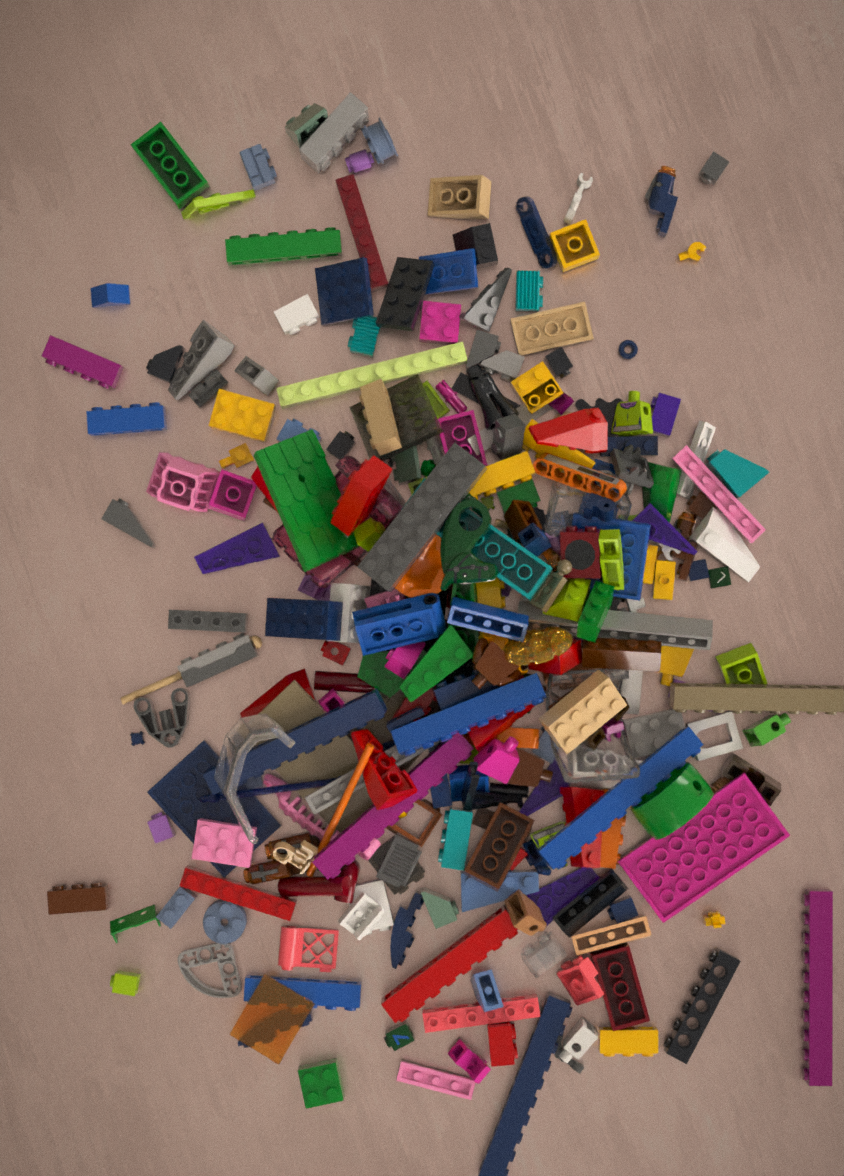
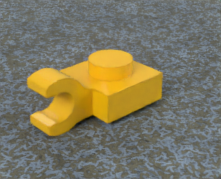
M244 443L229 450L231 456L221 459L219 463L222 469L235 464L236 468H240L254 461L247 444Z
M719 911L707 912L708 915L703 916V923L706 926L721 928V924H725V916L720 914Z

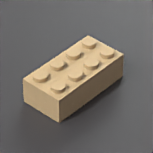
M597 670L539 717L538 720L555 744L568 754L626 707L627 704L610 678L600 670Z

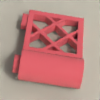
M281 926L278 966H281L282 970L288 971L293 970V967L320 968V972H331V969H336L339 930ZM304 932L313 933L316 937L309 945L303 940ZM325 934H334L333 942L326 946L321 938ZM317 941H320L325 949L316 955L310 947ZM307 950L315 957L309 963L301 962L302 954ZM326 951L332 955L331 964H324L319 959Z

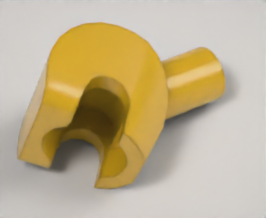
M701 242L692 243L687 251L678 253L679 260L691 258L699 261L701 256L696 251L700 250L703 252L706 246Z

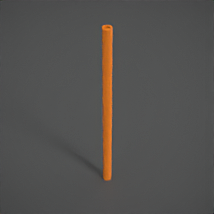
M367 743L319 844L318 853L329 844L374 749L372 744ZM312 861L306 872V875L309 877H313L317 869Z

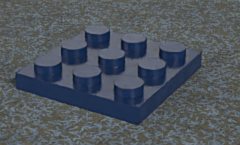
M362 257L315 268L321 325L326 326L374 315L367 258Z

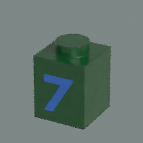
M406 1020L387 1029L385 1032L386 1037H384L388 1048L392 1047L394 1051L415 1041V1036Z

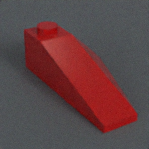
M599 408L579 410L529 426L528 428L536 444L552 447L562 445L569 447V450L575 451L578 448L590 454L606 452L608 450V422Z
M368 729L351 733L358 761L367 743L374 746L362 774L367 792L377 810L392 807L417 793L418 790L409 774L405 770H400L395 764L396 760L392 756L389 757L382 750V744Z

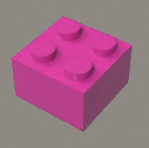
M423 301L419 342L442 345L458 343L461 304Z
M221 469L208 509L244 521L257 485L251 479Z

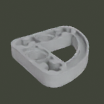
M215 942L187 949L179 954L178 965L183 976L199 992L216 998H231L241 992L242 983L231 943L220 944ZM222 945H224L225 948H229V950L226 952V955H224L223 952H219L216 954L217 957L214 958V950L212 947H215V951L220 950L222 948ZM203 949H207L211 953L210 958L207 960L202 959L200 956V952ZM194 951H196V958L191 959L189 964H186V961L182 962L184 954L192 957L195 955ZM217 961L224 989L211 987L203 983L193 974L190 968ZM227 963L232 964L234 967V971L231 974H227L223 970V966ZM236 975V978H233V984L238 985V988L233 992L231 989H228L231 985L230 979L226 981L225 978H231Z

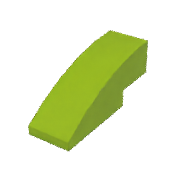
M620 529L600 530L598 540L603 583L615 586L614 590H624Z

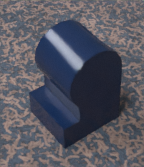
M591 493L584 506V518L591 520L595 516L604 522L612 520L615 515V503L613 500Z

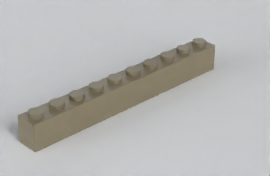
M670 683L669 706L679 713H685L687 710H694L696 713H705L706 710H713L714 713H724V710H732V713L738 714L743 713V711H750L754 714H761L762 711H769L771 714H781V711H788L789 714H800V711L812 715H817L818 712L837 715V712H844V686Z

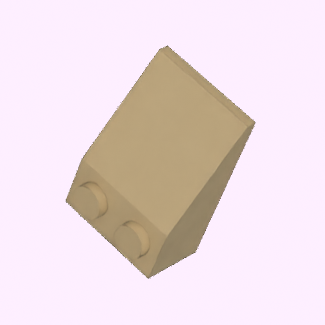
M483 175L430 178L427 216L468 220L489 219L492 181Z

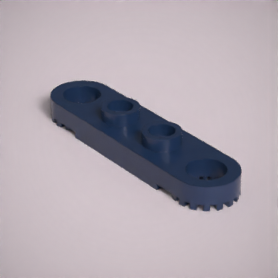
M521 197L516 202V211L520 215V221L532 249L538 257V263H540L542 268H552L557 264V254L537 207L531 197ZM524 202L528 203L527 211L523 208ZM546 254L551 258L549 263L546 262Z

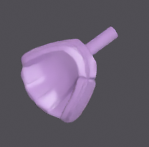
M554 532L552 535L546 533L552 545L551 549L554 553L561 556L560 533Z

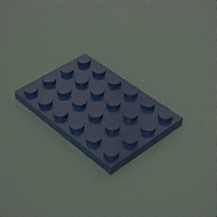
M205 740L147 791L193 844L197 821L200 818L257 827L254 850L282 826L245 784L238 787L235 784L230 787L228 792L221 795L220 793L212 794L203 777V773L206 769L223 762V760ZM210 862L224 878L237 867Z

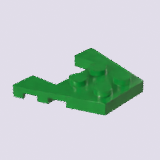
M385 650L364 655L357 677L375 689L377 688L389 698L400 690L398 686L404 679L384 667L388 661L385 657L389 652ZM422 650L412 669L424 656L426 651Z

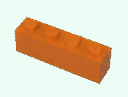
M601 789V790H605V791H604V794H605L609 789ZM626 815L619 820L615 818L611 822L612 826L605 832H602L600 867L616 869V865H619L618 861L621 858V853H618V848L623 843V834L620 833L621 826L625 827Z

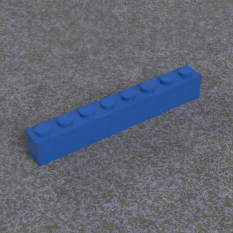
M535 673L392 730L391 734L398 753L410 756L416 753V749L421 747L423 749L434 746V742L439 740L441 742L452 739L454 734L459 733L462 735L471 731L470 728L478 726V728L489 724V720L494 718L496 720L507 717L509 712L514 711V713L525 710L527 705L532 704L535 706L541 704L547 696L538 674Z

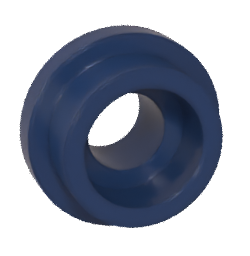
M631 340L623 341L618 348L620 356L624 359H632L638 351L636 343ZM625 347H630V348H631V352H630V353H626V352L624 351V348H625Z

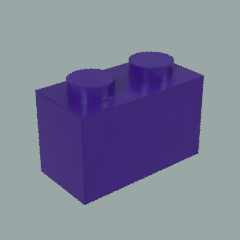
M658 393L656 397L653 396L650 406L653 408L651 416L654 434L667 438L670 437L681 399L663 393Z

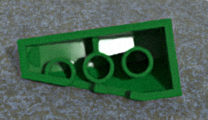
M648 462L654 484L651 488L642 486L643 507L645 509L651 503L670 523L682 470Z

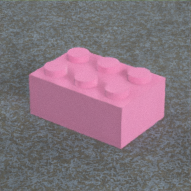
M200 818L197 821L191 859L249 868L252 863L257 827Z

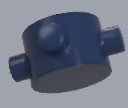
M142 731L130 734L132 746L145 743Z

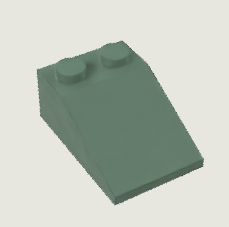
M314 103L311 106L307 105L304 107L298 117H292L287 121L285 130L299 148L328 118L327 110Z

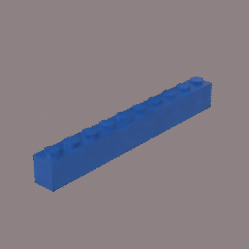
M689 726L684 727L536 851L551 869H561L567 863V858L571 855L572 857L578 855L585 843L589 845L597 838V833L601 830L605 832L612 826L611 822L615 818L619 820L627 813V808L630 806L635 807L642 801L640 797L645 793L647 795L652 793L657 788L655 785L658 782H665L672 776L670 772L675 768L677 770L682 768L686 764L685 760L690 756L693 758L700 753V747L704 744Z

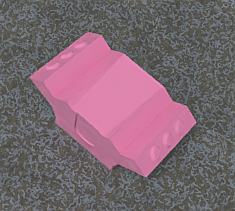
M159 452L146 492L158 498L157 501L186 511L192 509L198 512H207L220 472L215 468H207L203 464L194 463L182 457Z

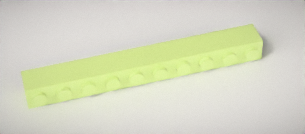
M459 342L276 389L282 409L358 391L361 386L382 379L383 383L386 384L466 364L468 360L464 344Z

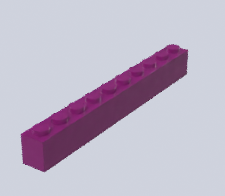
M459 733L452 735V739L442 742L408 772L418 790L417 793L389 808L377 810L374 804L371 805L311 859L312 863L327 880L330 877L334 879L341 872V867L345 864L347 866L356 859L355 855L359 851L364 852L368 849L370 841L374 838H380L385 833L384 829L388 825L393 826L400 819L399 815L403 812H409L414 807L413 803L418 798L422 800L429 793L427 790L432 786H438L443 781L442 777L447 772L451 774L458 767L456 764L461 760H467L472 755L471 751L474 748Z
M806 889V894H803V905L806 906V913H803V924L806 925V933H803V944H806V952H803V963L806 964V971H803V983H806V991H803V1002H806V1010H803V1022H806V1029H803V1041H806V1049H803L802 1053L803 1061H806V1068H803L802 1075L803 1080H806L809 1086H832L833 891L830 889Z

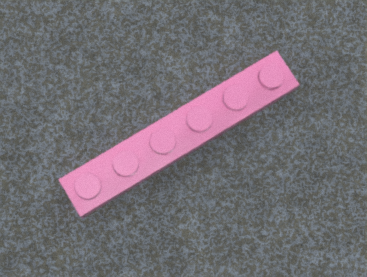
M687 445L672 458L676 465L750 543H753L766 530Z

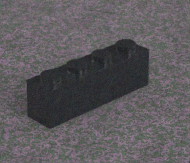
M611 868L552 918L570 938L629 888Z

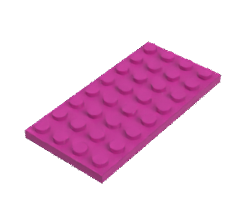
M743 772L716 791L709 803L682 827L659 840H655L651 836L621 857L618 863L664 923L781 843L790 834L745 772Z

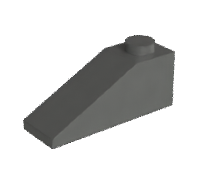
M120 498L118 501L112 499L101 519L154 548L156 544L133 510L128 508L129 503Z

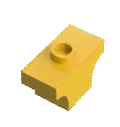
M656 560L652 584L653 599L673 600L675 561Z

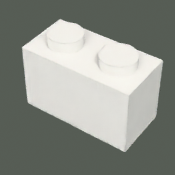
M308 294L274 311L285 335L288 333L293 335L300 331V327L303 325L310 326L316 323V319L319 318Z

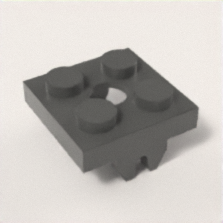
M631 444L624 448L623 451L613 448L610 456L616 477L641 487L651 488L654 481L647 459L640 457V447H637L634 451Z

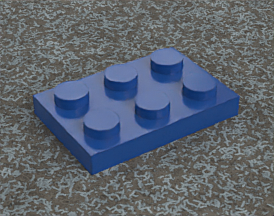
M475 249L419 257L421 260H430L434 263L425 295L478 288Z

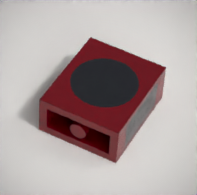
M570 525L560 532L561 560L567 559L572 564L571 572L563 575L564 578H601V553L598 539L602 529H597V526H585V529H577V526Z

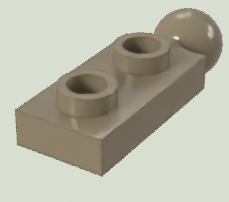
M562 559L557 563V572L551 571L530 601V604L547 613L567 582L563 575L569 574L572 570V564L569 560Z

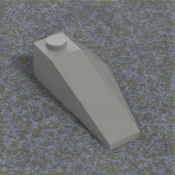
M205 320L200 323L190 339L192 345L189 352L184 353V363L181 368L176 370L168 388V391L176 400H179L221 365L235 347L228 337Z

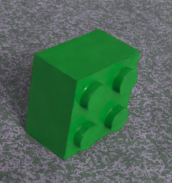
M337 1058L299 1066L298 1075L306 1109L344 1101L345 1095Z

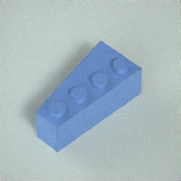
M536 869L509 870L498 892L463 874L464 871H461L462 912L502 902L518 889L525 895L539 891V874Z

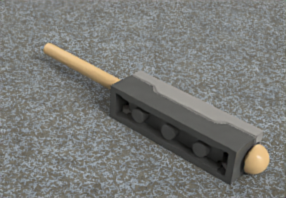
M244 633L233 637V642L228 644L226 641L215 645L217 649L213 651L206 649L199 652V657L195 659L188 657L181 660V665L177 666L179 669L177 673L121 697V702L124 705L181 679L184 680L186 687L195 685L259 656L255 647L258 650L262 645V641L258 636L253 635L250 637V635L245 636Z

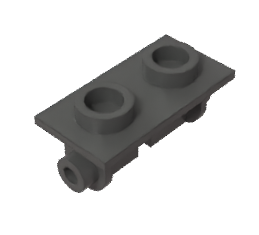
M218 370L212 371L204 379L205 382L203 384L200 383L193 390H190L189 396L199 407L203 406L219 389H222L229 383Z

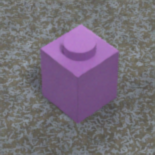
M162 812L151 816L152 820L147 822L155 844L176 835L167 814L163 815Z

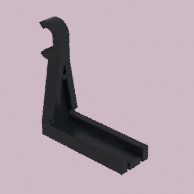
M478 762L469 763L461 793L463 810L495 807L500 802L505 805L508 803H518L519 808L523 806L521 795H503L476 791L480 779L479 775H475Z

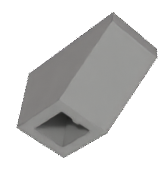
M506 350L483 360L480 367L484 368L483 370H486V373L490 375L497 373L501 375V379L511 382L517 378L525 357Z

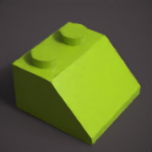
M567 578V582L547 613L543 611V614L578 622L589 598L591 580Z

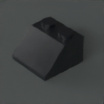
M490 223L473 226L452 235L456 251L475 249L477 269L498 264Z

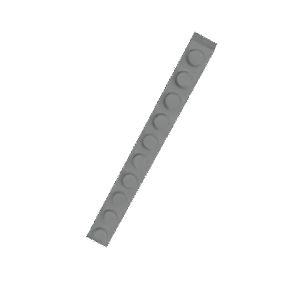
M519 601L518 613L529 616L526 632L576 637L577 621L545 615L542 610L536 608L530 602ZM609 610L597 638L662 641V646L710 650L713 636V620Z

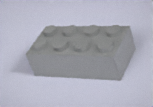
M350 92L299 149L301 159L317 173L321 170L325 171L331 164L330 160L334 156H339L343 151L344 144L346 142L350 143L356 136L355 132L359 128H364V125H367L369 122L368 107Z

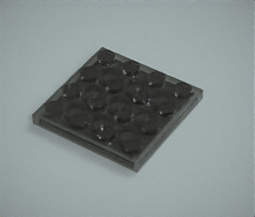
M418 374L387 389L402 448L380 456L377 449L373 450L369 441L372 436L369 435L366 428L368 420L366 421L362 411L365 407L362 406L361 402L349 407L369 458L375 455L380 460L385 461L443 433V429Z

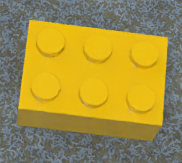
M219 389L209 427L266 443L276 406L273 403Z

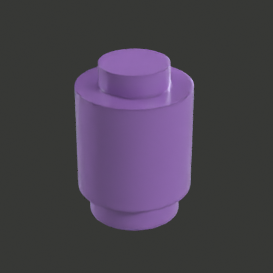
M366 149L349 154V157L345 158L350 173H357L371 168V163H374L371 151L367 152Z

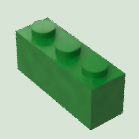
M598 581L595 582L579 618L576 637L592 642L596 641L612 604L615 586Z

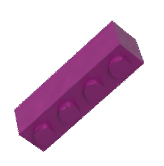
M50 335L42 353V357L46 359L45 363L54 367L57 364L61 365L63 370L70 374H74L75 371L81 374L80 378L89 382L92 379L99 382L98 385L105 389L116 387L124 368L120 364Z

